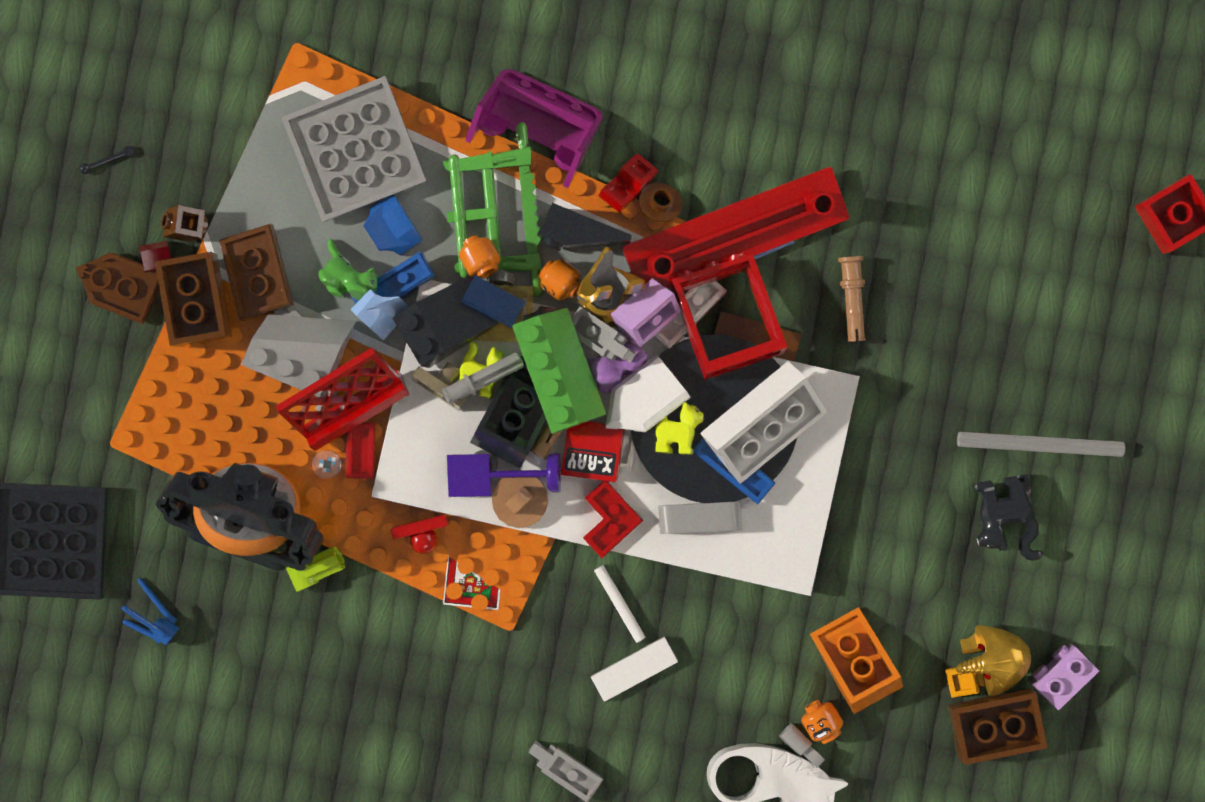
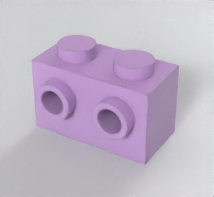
M652 278L645 284L643 291L633 294L612 312L611 316L618 331L641 347L674 319L681 310L674 293Z
M1071 644L1067 647L1063 645L1058 648L1052 655L1054 659L1047 666L1043 664L1037 668L1032 674L1034 678L1030 681L1034 688L1057 710L1061 709L1099 672Z

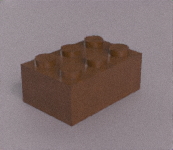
M205 252L155 262L170 346L178 347L232 337L218 255L216 253Z
M1031 688L947 705L958 759L963 765L1048 748L1037 694Z

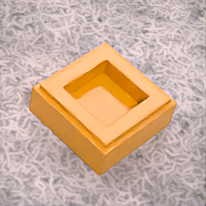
M956 667L946 669L951 698L980 693L977 674H961L956 671Z

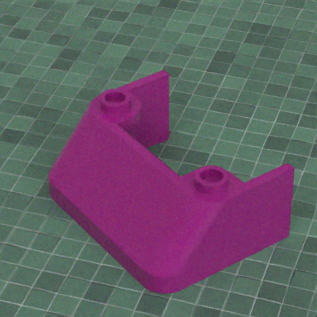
M505 69L499 73L477 105L465 141L471 143L479 130L489 136L501 135L506 129L516 132V125L523 122L527 126L529 139L556 151L554 156L555 162L561 169L569 171L563 184L564 187L568 188L582 165L603 115L597 108L520 72Z

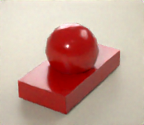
M443 514L395 526L390 531L392 539L411 535L410 545L412 549L420 554H428L437 545V535L433 529L448 526L450 522L448 515Z

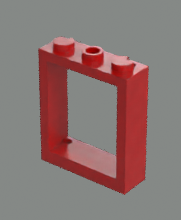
M744 253L735 254L729 257L727 262L720 264L717 261L710 262L702 266V270L693 273L691 270H686L681 274L675 275V279H672L671 289L680 307V314L704 380L785 353L787 344L753 253L744 255ZM745 271L771 341L709 361L684 291Z

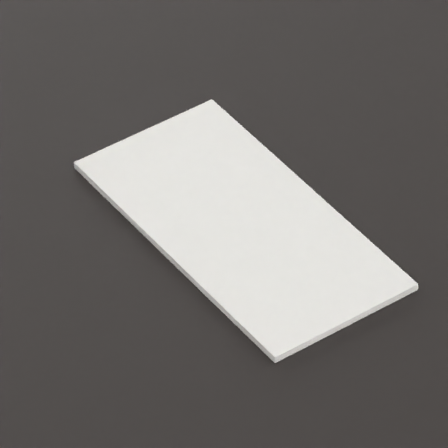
M434 280L428 281L419 287L416 302L451 284ZM527 302V307L523 306V316L526 315V311L528 315L537 311L540 306L545 305ZM569 311L571 319L576 312ZM499 323L473 340L478 345V352L474 357V361L482 365H487V357L493 347L503 352L506 357L513 353L523 356L513 327L510 328L502 323ZM654 337L641 346L643 352L648 354L647 362L654 356H659L667 350ZM682 337L677 343L689 338ZM580 341L586 358L593 359L601 356ZM406 343L400 373L403 376L409 395L392 405L371 497L590 546L583 537L603 518L585 497L602 482L601 480L561 475L560 493H553L548 489L547 477H537L547 490V509L538 522L524 528L506 525L499 520L493 510V491L502 478H490L491 496L448 497L447 455L474 454L477 451L483 450L471 444L470 441L492 399L478 396V390L476 395L470 394L466 396L464 405L457 411L412 381V375L418 366L435 377L438 376L447 362L460 370L464 356L469 350V343L431 368L420 366ZM773 357L780 366L789 361ZM789 361L807 378L827 413L797 437L788 463L773 480L776 482L775 485L758 505L749 497L738 500L741 505L742 530L660 534L658 506L699 502L682 498L659 484L646 470L635 450L631 471L619 469L618 483H609L643 519V522L611 551L811 596L860 376ZM460 374L458 375L454 383L460 380ZM624 375L622 381L626 379L629 375ZM503 378L497 380L492 391L493 397ZM598 390L608 415L611 393H604ZM607 415L590 420L589 422L606 424ZM545 420V422H544V424H543V426H542V428H541V430H540V432H539V434H538L536 440L538 439L539 435L541 434V432H542L544 426L547 424V420ZM567 429L561 431L546 456L548 458L552 453H559L561 469ZM530 451L519 469L497 457V471L546 470L547 458L544 460Z

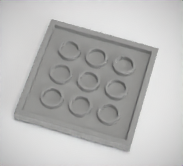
M386 76L281 117L323 223L427 182Z

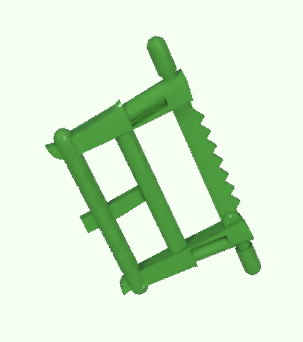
M520 122L516 125L519 149L492 154L491 150L486 154L459 159L458 155L453 154L449 157V161H443L445 169L450 172L453 211L446 212L447 223L455 222L458 263L454 267V274L460 273L462 278L469 276L459 258V251L464 247L463 242L467 239L466 221L487 218L488 238L492 240L500 255V263L497 265L498 270L531 271V291L533 296L539 297L543 293L540 284L541 279L539 278V271L543 267L540 253H538V244L541 238L537 236L540 227L536 226L539 217L535 215L538 207L534 205L537 198L533 194L536 186L532 184L535 175L530 171L532 155L531 146L527 147L529 144L527 126L525 123ZM519 166L527 254L502 257L493 169ZM482 170L485 209L465 210L461 172Z

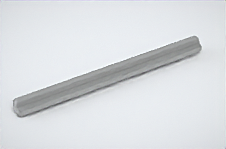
M958 432L957 446L1116 457H1123L1125 454V443L1118 441Z

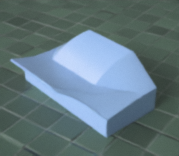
M370 289L351 308V311L384 340L396 327L392 318L409 306L398 296L382 297Z

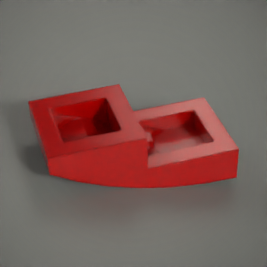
M637 153L621 167L618 175L601 189L599 197L617 212L621 213L650 183L659 170Z

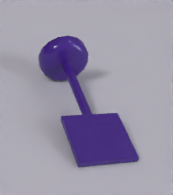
M552 453L548 456L546 470L490 471L489 454L447 455L448 497L491 496L490 478L547 477L549 491L553 493H560L561 461L559 453Z

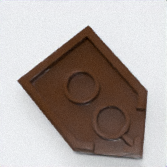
M113 252L75 268L92 305L135 322L145 323L159 290L156 271L145 273L143 264Z

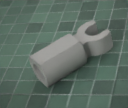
M792 723L780 733L779 737L798 756L802 755L816 768L825 760L811 747L812 743Z

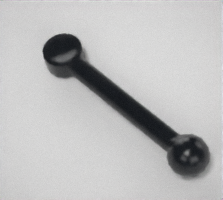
M126 146L122 152L91 164H81L79 170L82 174H88L91 169L124 156L133 157L135 149L132 146Z

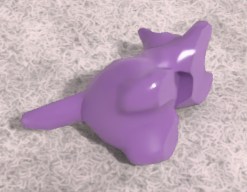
M626 338L627 341L624 346L636 353L631 363L618 356L614 361L602 355L593 359L586 358L598 390L604 393H611L612 388L622 382L624 375H631L643 366L648 358V354L643 352V348L638 347Z

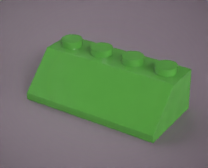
M568 308L538 315L512 325L552 434L607 415Z

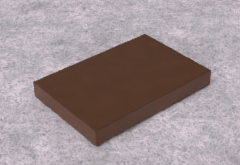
M267 224L219 240L239 320L245 321L294 305L273 224Z
M720 312L714 335L737 337L754 345L771 341L764 323ZM781 329L787 349L784 354L776 356V358L794 361L802 334Z

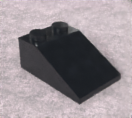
M552 203L539 234L544 239L543 243L545 246L560 251L561 247L575 249L626 245L631 243L632 240L631 234L555 203Z
M469 275L414 303L392 318L420 366L433 367L500 323L461 302L473 280L472 276Z
M521 368L503 378L470 441L471 444L519 469L528 456L546 420L528 370Z

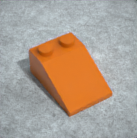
M859 607L810 634L854 714L903 687L899 672Z

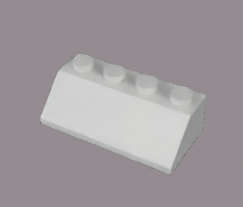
M788 361L700 434L716 456L741 484L825 415L827 410L807 378Z

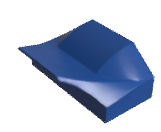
M396 195L384 198L370 207V215L363 226L379 251H393L401 256L424 241Z

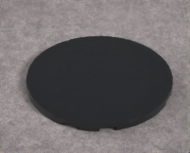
M727 335L700 336L709 361L756 346L743 339ZM690 338L673 345L658 356L690 395L691 398L686 401L687 404L696 406L704 414L703 422L695 427L692 449L703 438L700 434L703 430L781 367L775 359L770 358L704 380ZM683 404L671 412L667 419L681 422L680 412ZM656 425L647 432L631 430L634 447L640 461L650 475L670 492L699 503L735 502L748 497L694 452L692 455L679 454L678 443L670 445L673 449V454L656 452ZM797 438L759 469L774 480L788 463Z

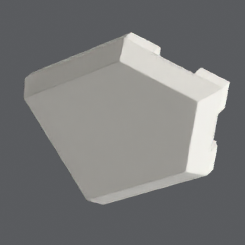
M656 355L612 388L606 428L647 432L691 397L663 361Z

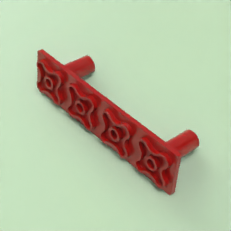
M826 167L624 245L622 250L631 274L645 280V284L653 278L665 288L670 289L675 275L681 274L686 270H691L693 273L702 270L701 267L710 262L724 263L735 254L744 253V255L753 253V256L846 221L849 219V214L833 169Z

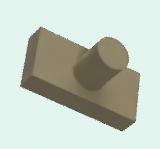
M447 362L438 376L435 377L418 366L412 375V381L448 404L441 389L452 385L460 374V370ZM466 397L452 403L450 406L459 411L464 405Z

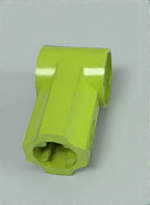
M335 546L315 555L312 563L308 564L303 571L289 567L286 570L296 592L318 583L324 577L345 569L341 552Z

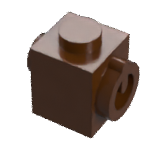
M181 205L167 209L161 221V227L164 229L163 237L192 242L197 239L202 240L208 227L207 216H204L205 210Z

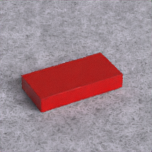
M363 422L347 432L346 478L375 479L376 423Z

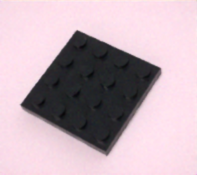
M0 482V595L103 599L108 487Z

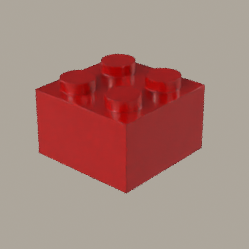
M1192 174L1180 178L1134 206L1162 254L1174 251L1205 232V196Z

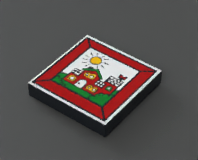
M449 556L443 604L472 607V598L477 594H483L488 599L486 609L498 610L501 589L485 584L483 578L473 571L469 574L461 573L457 567L458 562ZM453 582L459 583L463 588L461 597L455 600L450 599L446 595L447 586Z

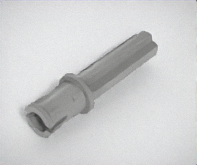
M513 353L470 376L463 375V379L441 390L448 404L452 405V403L470 394L476 395V391L523 368L524 364L520 355Z

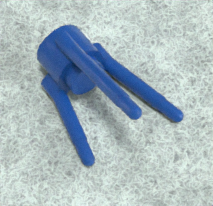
M139 578L138 583L164 615L165 620L159 617L155 623H152L129 607L123 606L122 610L150 628V630L126 619L123 620V624L152 638L158 644L161 642L166 646L179 630V627L175 625L178 619L169 613L142 578Z

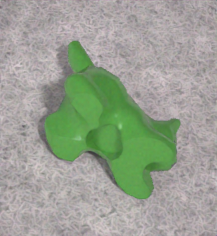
M329 239L328 250L333 258L328 260L325 267L318 273L319 279L326 285L327 290L332 295L340 298L343 297L345 292H349L358 301L370 289L376 292L379 274H374L375 269L370 268L364 273L356 271L343 259L333 239Z

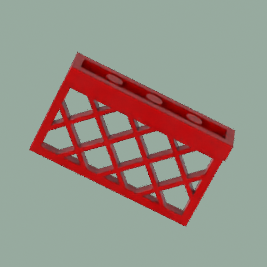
M370 348L276 405V409L286 421L307 439L309 447L317 451L408 396L409 391L402 374L397 369L393 370L373 348ZM373 359L375 361L373 368H361L362 365ZM351 376L349 382L337 383L342 377ZM358 376H370L368 382H356ZM377 376H384L376 381ZM319 391H327L325 397H313V395ZM334 391H346L344 397H332ZM353 391H359L356 394L352 395ZM312 405H322L320 411H308ZM329 405H336L328 410ZM295 406H303L299 412L288 411Z

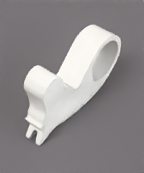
M757 743L726 747L712 757L707 768L709 787L722 802H761L775 797H779L780 802H834L835 792L848 785L843 779L829 777L819 767L816 768L810 761L778 747ZM744 756L755 763L756 772H759L753 787L746 794L736 797L721 793L716 785L718 767L729 757Z

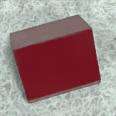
M167 241L139 246L145 273L156 271V261L171 259Z

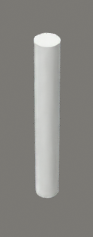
M604 565L595 569L594 572L635 642L637 643L646 638Z

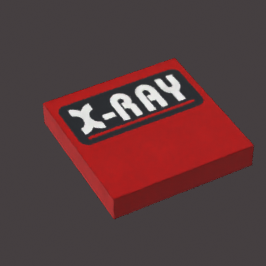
M589 421L567 429L561 475L618 483L625 429H607L605 423Z

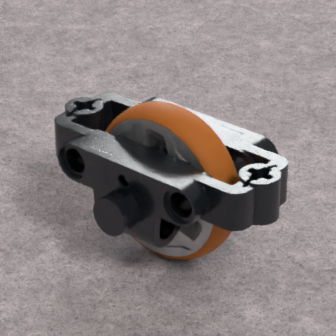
M234 463L212 474L203 471L194 472L191 475L176 472L156 502V506L163 513L164 519L173 526L187 530L188 536L193 541L272 570L280 571L288 567L298 571L305 570L306 566L312 563L324 540L321 532L317 530L315 521L300 515L299 496L290 480L279 471L258 463Z

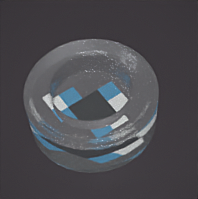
M330 450L319 452L315 455L312 462L315 474L326 479L336 476L340 472L342 465L338 454Z

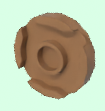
M537 477L502 478L494 488L492 495L493 510L499 520L508 526L515 528L530 527L542 518L547 509V490Z

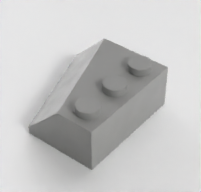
M267 315L253 336L241 365L303 390L338 368L357 321ZM319 391L314 395L325 397L327 391Z

